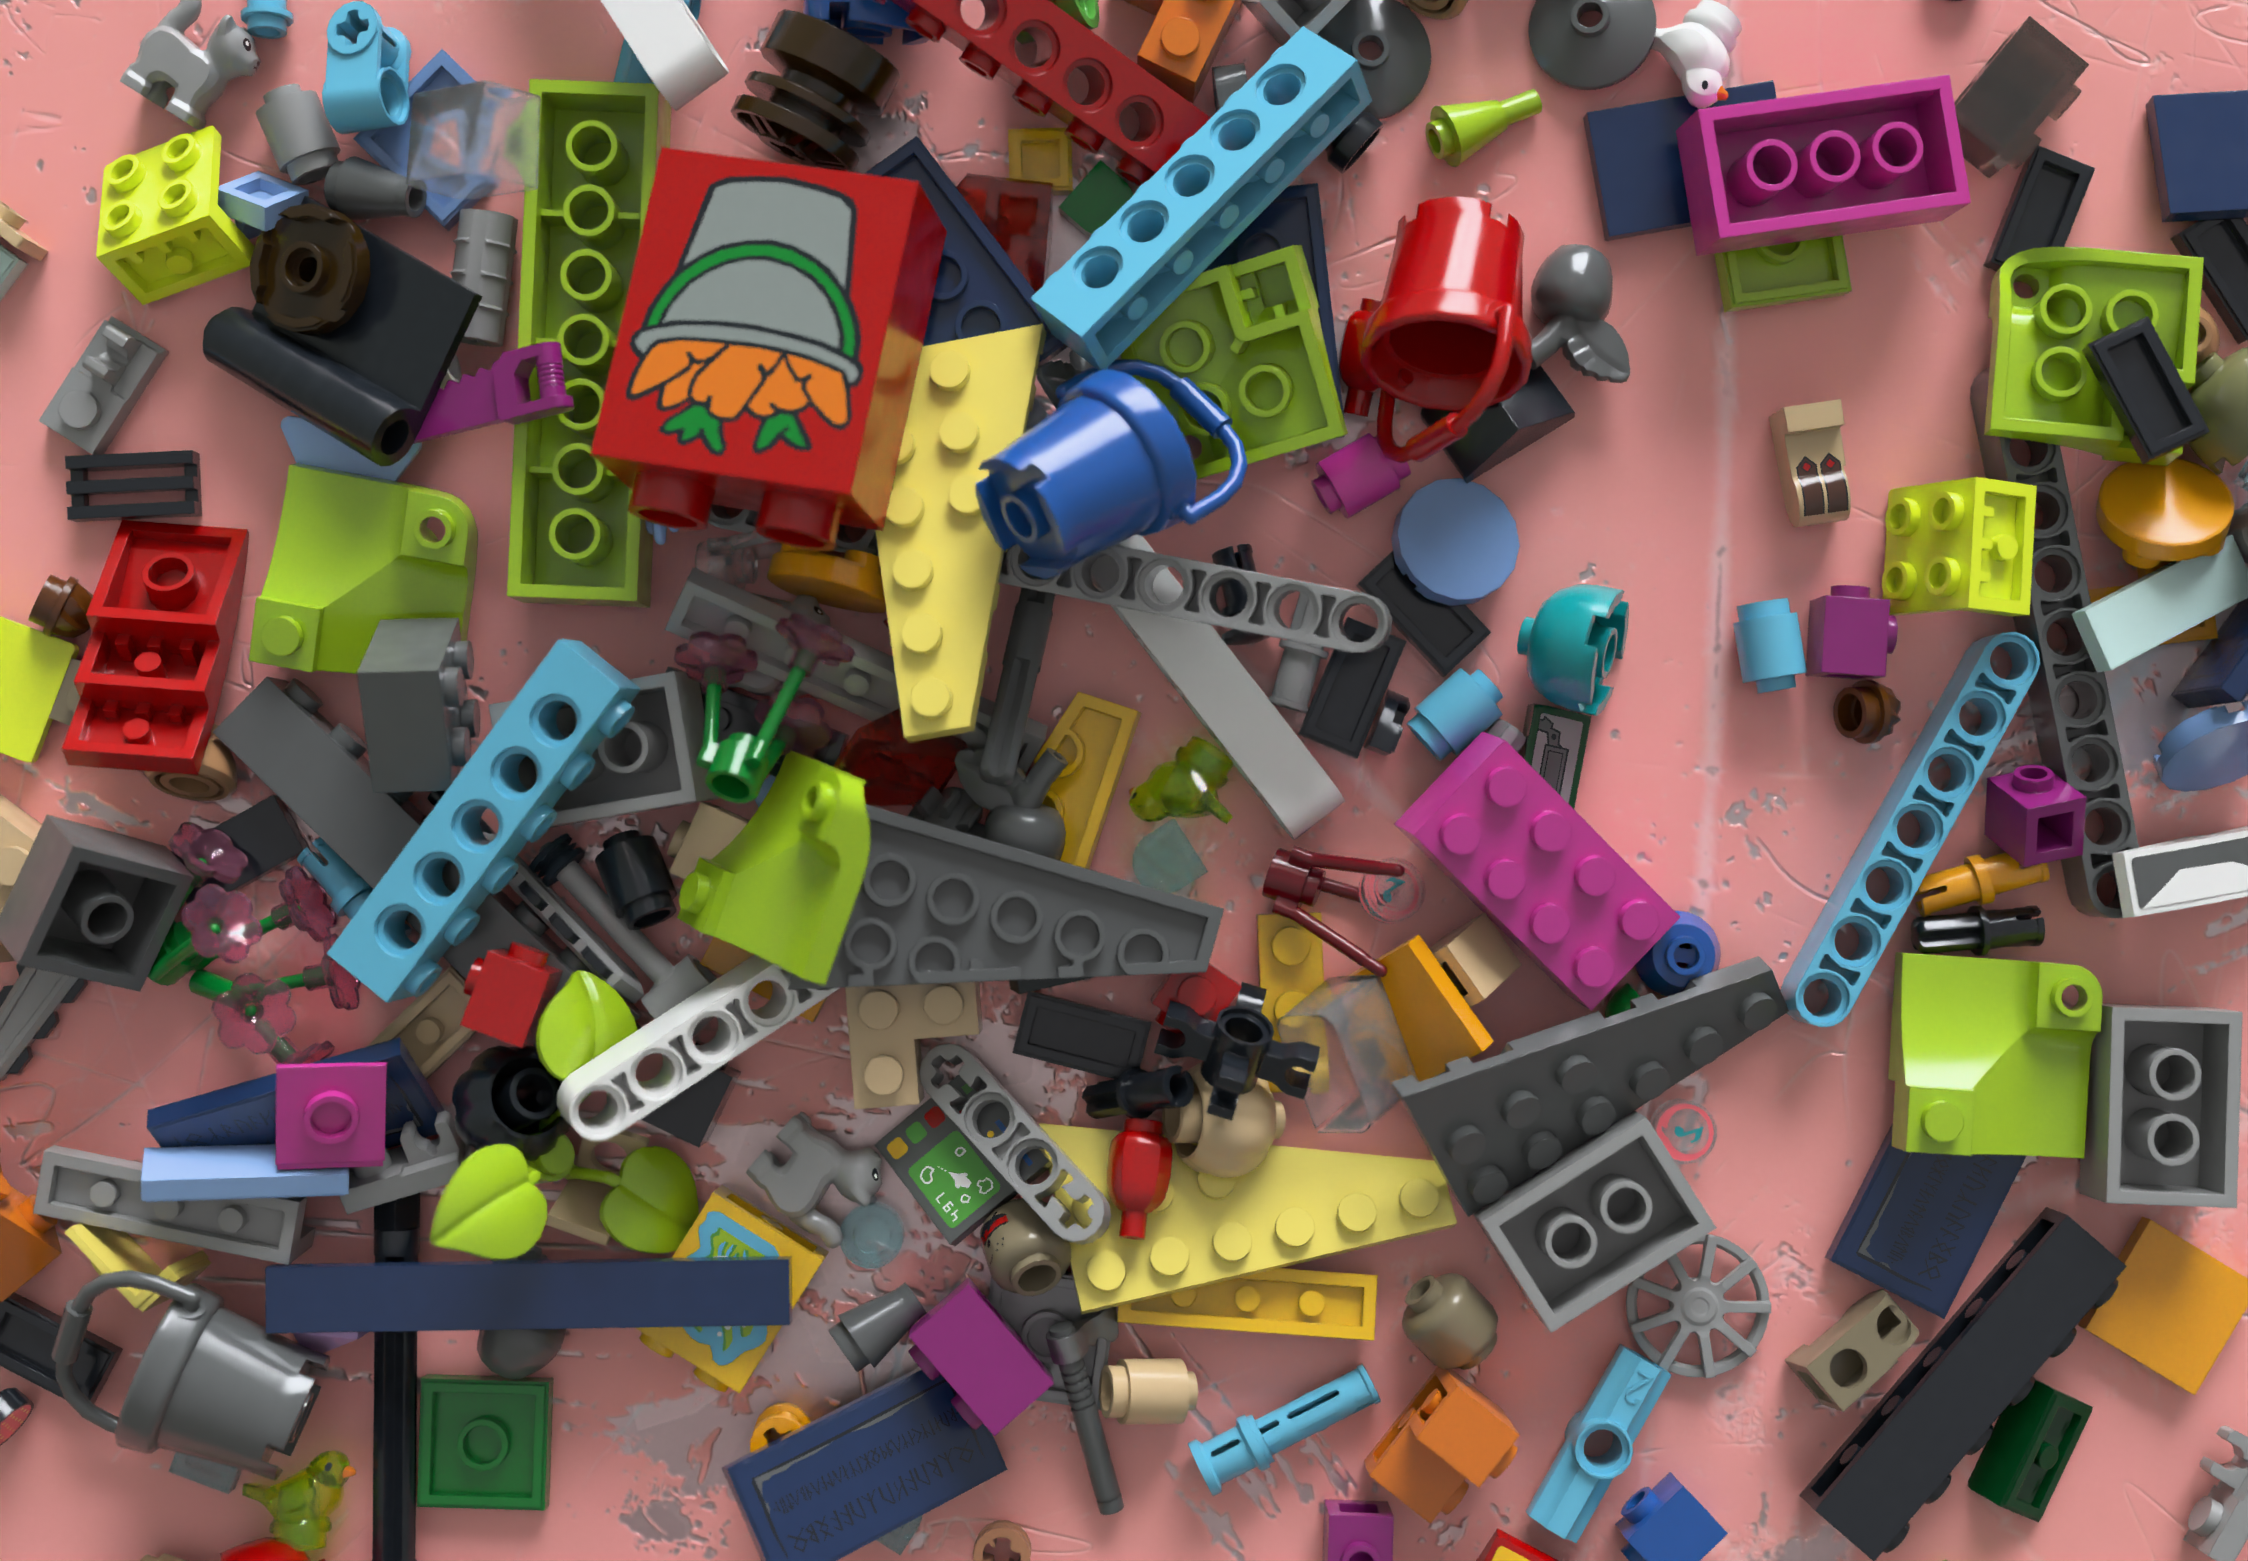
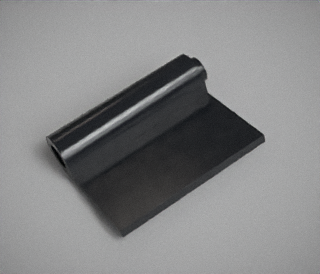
M304 196L301 205L312 203L330 209L307 196ZM353 222L361 230L370 251L371 276L364 300L348 322L331 333L307 336L274 325L266 317L270 315L265 311L263 304L256 302L253 311L242 307H230L212 317L207 323L203 334V353L209 362L381 467L391 466L400 461L413 445L483 296Z

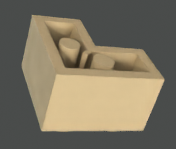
M979 982L845 987L854 1110L918 1105L925 1098L919 1074L922 1063L920 1039L980 1034L983 1030Z

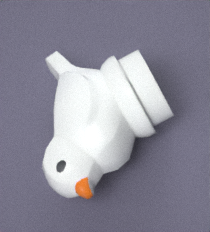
M1702 0L1695 9H1691L1686 13L1682 24L1663 29L1656 28L1652 50L1661 53L1680 79L1687 100L1698 109L1707 108L1717 101H1723L1728 98V92L1723 87V81L1727 78L1730 67L1728 54L1736 47V38L1742 31V25L1737 16L1726 6L1714 0Z

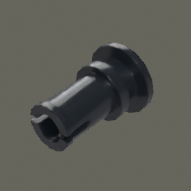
M1239 544L1237 546L1238 552L1235 553L1233 546H1230L1212 554L1213 563L1216 565L1257 572L1250 544ZM1231 579L1221 585L1226 607L1221 612L1228 617L1240 614L1248 602V593L1245 586L1239 580ZM1236 629L1227 631L1222 635V639L1227 645L1253 644L1272 637Z

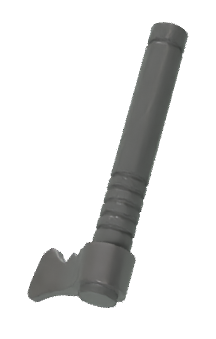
M1115 1307L1099 1310L1096 1314L1077 1322L1061 1321L1055 1323L1046 1334L1052 1362L1059 1366L1062 1380L1064 1381V1387L1097 1499L1099 1512L1103 1515H1111L1121 1511L1124 1508V1502L1083 1357L1089 1351V1346H1095L1097 1338H1104L1109 1342H1114L1118 1337L1119 1330Z

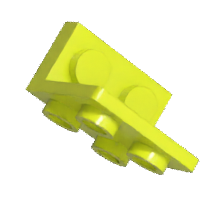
M208 126L189 134H179L168 142L142 152L121 156L104 168L96 257L142 305L250 266L255 246L218 206L222 136L214 126Z
M1971 477L1891 489L1888 494V508L1885 515L1886 545L1884 573L1882 576V599H1890L1889 615L1898 616L1960 610L2011 617L2030 615L2037 486Z
M0 616V753L24 762L34 763L39 758L53 719L49 718L54 702L71 659L77 658L79 647L75 643L53 635L49 637L44 635L43 631Z

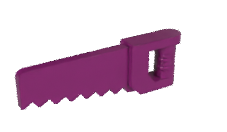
M542 342L503 352L500 358L493 363L491 370L479 368L475 377L464 374L459 383L448 380L444 389L439 388L413 444L503 422L516 425L574 410L573 396L567 395L561 344L558 342ZM536 366L540 399L531 401L529 377Z

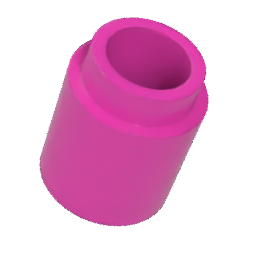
M1367 433L1316 463L1319 477L1312 480L1311 483L1320 502L1329 514L1339 509L1343 516L1348 519L1400 488L1399 481L1411 475V471L1407 462L1399 463L1386 458L1377 442V435L1373 437L1370 433Z

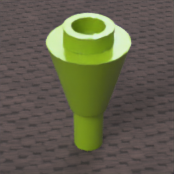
M1530 89L1500 102L1490 100L1434 106L1431 110L1430 122L1425 127L1428 145L1436 158H1444L1450 166L1457 167L1503 133L1509 125L1541 113L1542 102L1536 90Z

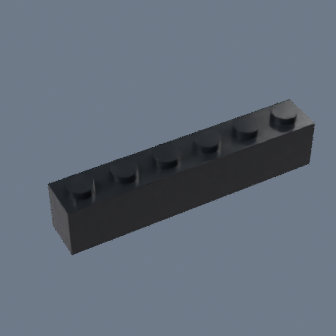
M2045 1207L1799 1496L1873 1561L1882 1552L1888 1553L1894 1550L1906 1537L1910 1528L1908 1522L1924 1503L1930 1504L1936 1501L1946 1491L1951 1482L1950 1472L1966 1454L1972 1455L1978 1452L1988 1442L1993 1433L1992 1423L2007 1406L2018 1404L2029 1394L2035 1383L2033 1375L2049 1357L2054 1358L2060 1355L2071 1345L2077 1333L2075 1326L2090 1309L2099 1308L2112 1297L2118 1287V1280L2116 1278L2127 1266L2068 1215Z

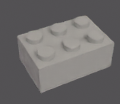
M673 671L629 679L641 688L630 703L635 708L631 719L613 738L606 736L591 756L596 760V763L589 776L576 789L572 791L566 789L552 808L557 812V816L550 828L719 799L705 784V776L708 770L696 764V759L703 745L705 720L698 673ZM513 700L489 704L492 729ZM568 703L560 708L556 720L560 733L566 738L574 732L577 724L576 713ZM526 756L519 765L518 776L522 785L528 790L536 783L538 770L535 762L529 756Z
M2102 1003L2101 1032H2098L2094 1037L2090 1054L2084 1159H2080V1194L2105 1203L2237 1208L2243 1012L2213 1007Z
M1636 1111L1631 1112L1604 1132L1595 1135L1558 1159L1551 1166L1542 1169L1503 1194L1496 1201L1489 1203L1473 1214L1533 1311L1551 1333L1716 1229L1713 1221L1647 1117Z

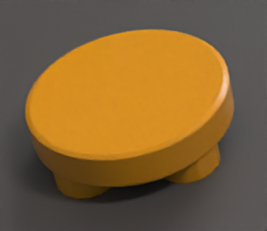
M2176 458L2168 466L2143 465L2130 462L2118 466L2103 480L2096 504V518L2103 533L2114 544L2122 548V557L2128 564L2142 569L2153 568L2161 561H2182L2199 556L2218 554L2224 547L2234 513V499L2225 482L2209 469L2180 458Z
M784 544L781 545L780 551L772 555L767 579L788 593L795 596L802 594L811 595L817 598L819 604L864 613L887 612L880 560L876 555L859 550H846L843 559L822 554L817 550L802 549Z

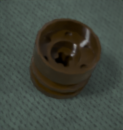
M784 9L778 12L760 49L763 58L780 72L781 76L759 71L748 73L745 84L755 96L746 94L737 96L730 111L737 121L780 154L806 166L854 173L859 157L848 145L859 148L867 146L871 137L869 131L850 112L853 111L871 116L881 115L900 78L898 69L883 55L849 33L815 17Z

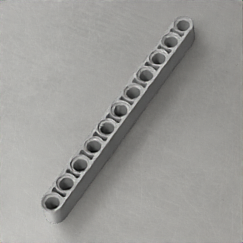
M712 504L709 524L722 529L761 536L755 531L758 511L743 509L738 516L731 518L727 514L725 506ZM840 524L836 545L833 550L844 553L846 550H859L879 557L876 531L867 529L866 534L859 541L852 542L847 537L845 525ZM1016 544L1007 549V552H1004L998 582L1348 652H1371L1376 650L1388 640L1392 631V616L1388 607L1379 598L1369 594L1113 545L1076 563L1055 577L1038 579L1019 567V565L1028 560L1029 555ZM1110 555L1118 564L1119 578L1110 590L1102 592L1092 583L1091 568L1098 558ZM1167 567L1175 568L1183 579V591L1180 597L1170 604L1161 603L1153 591L1155 576ZM1236 579L1245 586L1248 593V602L1240 614L1228 617L1219 610L1216 604V594L1224 582ZM1302 592L1310 599L1313 606V614L1310 621L1304 627L1293 630L1282 622L1279 615V607L1282 600L1288 594ZM1358 604L1370 606L1378 617L1376 633L1364 642L1351 640L1343 628V619L1346 612Z

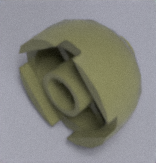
M2248 347L2241 348L2224 359L2216 352L2208 355L2196 366L2195 384L2189 392L2210 430L2204 437L2189 443V446L2216 475L2223 472L2225 461L2235 466L2248 456Z

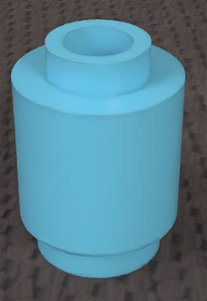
M1788 598L1737 606L1739 622L1733 623L1742 682H1756L1758 694L1795 688L1794 675L1807 673L1798 614L1797 612H1790Z
M1459 668L1414 708L1417 715L1407 722V725L1429 752L1439 761H1442L1451 752L1457 756L1482 731L1484 732L1502 716L1496 703L1503 698V695L1481 670L1477 669L1469 675L1462 668Z

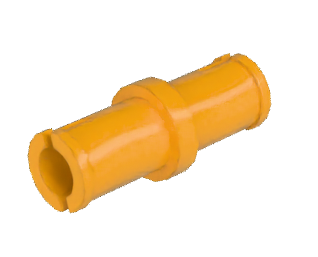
M2006 852L1987 858H1982L1980 854L1967 856L1964 858L1963 865L1925 875L1914 897L1935 890H1939L1940 893L1922 898L1921 901L1915 904L1921 916L1926 917L1932 913L1976 901L1981 906L1993 903L1997 894L2038 882H2048L2050 879L2048 864L2042 863L2020 869L2019 866L2021 864Z

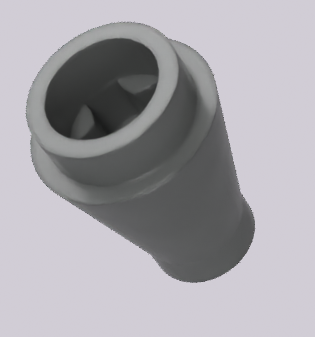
M356 156L332 164L327 172L324 183V194L329 208L345 214L351 221L399 216L417 218L424 211L427 200L426 188L420 179L405 177Z
M905 1282L889 1293L839 1314L838 1317L841 1321L828 1331L856 1372H859L870 1363L875 1368L909 1329L927 1312Z

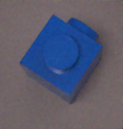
M1671 1472L1652 1490L1649 1487H1644L1631 1496L1621 1510V1514L1624 1517L1615 1524L1628 1541L1621 1549V1552L1629 1561H1700L1728 1534Z

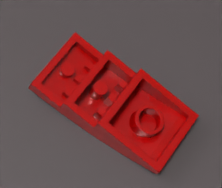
M131 520L121 521L86 613L92 634L74 679L80 700L61 748L68 765L191 775L199 774L215 721L230 660L247 564L248 529Z

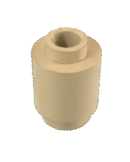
M1181 1358L1119 1359L1116 1365H1105L1101 1371L1099 1401L1102 1414L1105 1418H1117L1118 1422L1122 1425L1182 1424L1187 1417L1188 1411L1196 1408L1198 1400L1197 1378L1193 1371H1187V1367Z

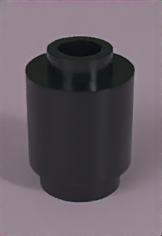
M628 830L605 840L603 843L604 850L596 856L595 863L616 917L624 918L629 930H640L657 925L673 916L677 910L673 902L677 892L655 837L650 835L640 836L638 830Z

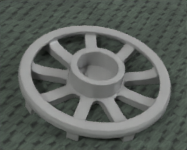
M1707 1234L1692 1243L1703 1244L1702 1258L1697 1277L1690 1278L1677 1254L1667 1259L1679 1282L1673 1289L1647 1280L1642 1275L1629 1283L1626 1294L1627 1320L1631 1333L1639 1347L1652 1361L1663 1369L1687 1377L1713 1378L1718 1374L1735 1368L1748 1357L1751 1358L1757 1351L1756 1347L1765 1333L1769 1313H1771V1302L1769 1300L1767 1284L1757 1263L1736 1244L1712 1234ZM1717 1247L1731 1254L1740 1264L1719 1282L1714 1283L1710 1278ZM1749 1274L1755 1288L1757 1300L1733 1301L1725 1299L1724 1294ZM1639 1289L1669 1300L1670 1308L1652 1316L1639 1319L1637 1313ZM1725 1313H1756L1753 1327L1746 1339L1724 1321ZM1673 1321L1677 1322L1678 1329L1663 1353H1660L1649 1342L1643 1332ZM1712 1329L1718 1330L1738 1347L1732 1354L1716 1362L1713 1361L1709 1335ZM1690 1333H1695L1698 1337L1701 1365L1685 1364L1674 1360Z

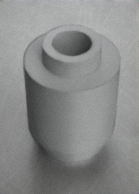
M288 84L269 91L263 96L265 104L256 111V116L280 172L288 173L292 184L297 186L325 179L332 164L339 161L337 155L341 149L317 92L312 90L302 91L299 84Z

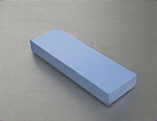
M276 1144L144 1148L141 1174V1201L145 1202L345 1196V1194H349V1167L277 1170Z

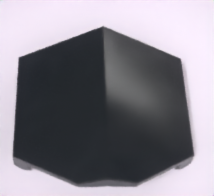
M1540 365L1534 370L1530 369L1528 382L1510 399L1487 407L1481 416L1468 426L1467 434L1463 438L1443 450L1465 482L1469 483L1575 418V412ZM1422 408L1420 415L1428 428L1450 413H1459L1460 411Z

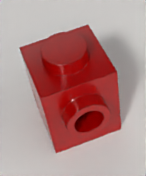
M512 941L509 950L504 948L488 950L485 959L476 958L465 980L463 993L471 997L460 1025L520 1048L536 1044V1032L541 1014L548 1002L553 998L563 970L546 964L549 958L548 953L519 942Z
M1210 963L1207 972L1167 974L1151 997V1003L1160 1009L1154 1020L1173 1033H1182L1176 1028L1163 1025L1170 1000L1191 1007L1202 1018L1216 1022L1219 1012L1229 1007L1242 987Z

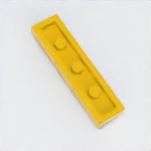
M1278 1268L1118 1306L1117 1323L1374 1341L1378 1275Z

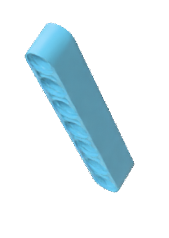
M2017 632L1999 633L1973 642L1966 650L1783 980L1780 990L1789 1010L1787 1014L1794 1020L1818 1027H1831L1842 1022L1850 1013L2037 675L2040 666L2039 651L2034 642L2026 635ZM1997 646L2007 651L2011 658L2012 667L2005 679L1997 676L1990 664L1992 651ZM1967 701L1973 703L1981 714L1980 727L1973 735L1967 733L1959 721L1961 707ZM1936 757H1940L1947 762L1951 773L1949 784L1941 791L1937 790L1928 778L1930 763ZM1907 812L1913 814L1920 824L1919 837L1909 847L1901 842L1897 835L1899 819ZM1881 868L1889 878L1890 887L1884 899L1876 903L1869 897L1866 891V880L1874 869ZM1850 923L1859 935V944L1857 950L1851 956L1843 958L1835 948L1834 939L1837 931L1843 925ZM1820 979L1828 989V1000L1821 1011L1812 1014L1804 1004L1803 995L1806 987L1811 982Z

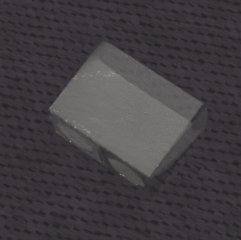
M485 80L415 93L412 104L406 185L458 199H477L537 190L540 96Z
M1376 975L1329 977L1278 1021L1277 1028L1282 1043L1306 1042L1320 1047L1318 1062L1314 1072L1301 1067L1292 1068L1295 1071L1310 1074L1304 1101L1314 1127L1317 1128L1350 1101L1318 1133L1366 1132L1401 1101L1391 1082L1413 1075L1417 1082H1419L1381 977Z

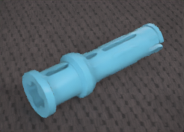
M1363 1364L1256 1420L1252 1414L1247 1417L1244 1414L1236 1418L1235 1427L1203 1443L1197 1439L1189 1442L1190 1451L1211 1494L1215 1496L1221 1493L1222 1484L1256 1467L1261 1471L1270 1468L1269 1464L1275 1462L1272 1455L1317 1432L1325 1430L1329 1426L1374 1403H1380V1397Z

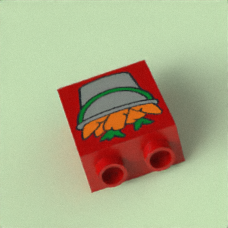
M661 147L591 450V455L632 490L628 505V511L631 514L648 522L666 527L701 531L706 530L708 527L712 504L758 511L756 533L777 543L817 551H829L835 548L840 524L883 531L947 234L944 225L919 181Z

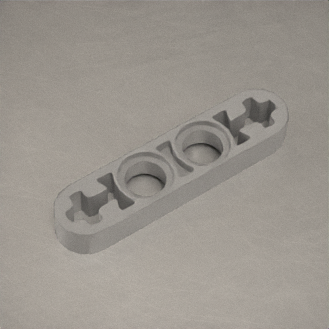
M950 1043L938 1045L930 1050L922 1060L919 1071L921 1084L927 1094L1052 1231L1064 1240L1080 1245L1093 1243L1102 1237L1109 1227L1111 1218L1110 1205L1102 1192L977 1057L961 1046ZM946 1061L955 1066L963 1061L964 1065L959 1070L960 1077L969 1087L977 1092L983 1081L987 1084V1088L979 1091L967 1100L959 1090L947 1083L939 1087L944 1078L939 1068ZM966 1103L962 1109V1112L960 1113L957 1107L961 1104ZM990 1103H1002L1008 1109L1010 1116L1007 1129L998 1137L987 1138L982 1136L977 1126L978 1114L983 1107ZM1032 1149H1045L1052 1158L1053 1167L1051 1174L1040 1184H1027L1020 1175L1019 1165L1025 1153ZM1068 1173L1072 1176L1073 1181L1063 1185L1062 1188L1073 1199L1081 1203H1085L1089 1199L1093 1202L1087 1211L1093 1221L1087 1228L1077 1224H1073L1069 1228L1066 1226L1065 1223L1069 1220L1071 1214L1059 1199L1052 1196L1047 1206L1042 1202L1044 1197L1051 1195L1061 1187Z

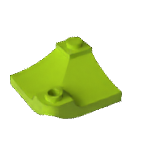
M1291 245L1232 265H1224L1202 272L1121 354L1122 359L1143 360L1163 366L1181 379L1188 377L1233 420L1231 427L1244 444L1248 464L1348 434L1324 342L1318 312L1319 303L1302 245ZM1131 375L1157 396L1174 417L1184 438L1192 435L1200 440L1202 444L1201 454L1198 458L1192 459L1197 479L1230 470L1231 461L1225 444L1220 438L1214 439L1170 396V390L1156 381Z
M2086 247L2033 248L2009 257L1995 273L1990 289L1988 318L1992 319V343L1984 435L2054 444L2101 455L2102 460L2142 464L2082 350L2089 343L2148 316L2187 390L2195 384L2204 257ZM2013 283H2027L2033 291V297L2026 299L2019 297L2014 291ZM2183 447L2147 464L2168 466L2183 453Z
M300 463L289 465L275 547L261 596L256 598L249 661L311 673L327 671L357 674L380 620L459 618L461 641H467L478 549V530L475 518L468 506L453 494L432 488ZM431 517L440 519L445 526V535L441 540H438L436 535L427 528L428 520Z
M788 749L780 771L768 794L743 830L712 860L699 857L694 872L686 877L679 895L681 909L677 918L703 934L716 937L755 954L801 979L825 985L868 863L870 823L864 800V784L866 781L815 758Z
M1896 952L1888 1080L1895 1081L1891 1146L1905 1152L1964 1156L1980 1154L2023 1155L2084 1159L2091 1046L2096 1034L2101 1032L2103 994L2097 978L2089 970L2071 964ZM2073 985L2078 991L2079 998L2074 1007L2067 1009L2062 1002V993L2065 988Z

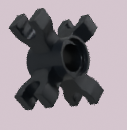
M1244 982L1241 984L1242 988L1238 993L1236 1005L1221 1010L1216 1022L1202 1018L1187 1005L1170 1000L1163 1025L1176 1028L1182 1033H1173L1161 1028L1154 1053L1168 1058L1193 1057L1202 1060L1200 1066L1201 1074L1205 1081L1213 1087L1206 1113L1231 1121L1236 1110L1239 1094L1253 1090L1258 1078L1274 1083L1287 1095L1304 1100L1310 1074L1298 1072L1292 1068L1301 1067L1314 1072L1320 1052L1319 1046L1306 1042L1281 1043L1272 1040L1274 1027L1270 1020L1261 1013L1267 989Z

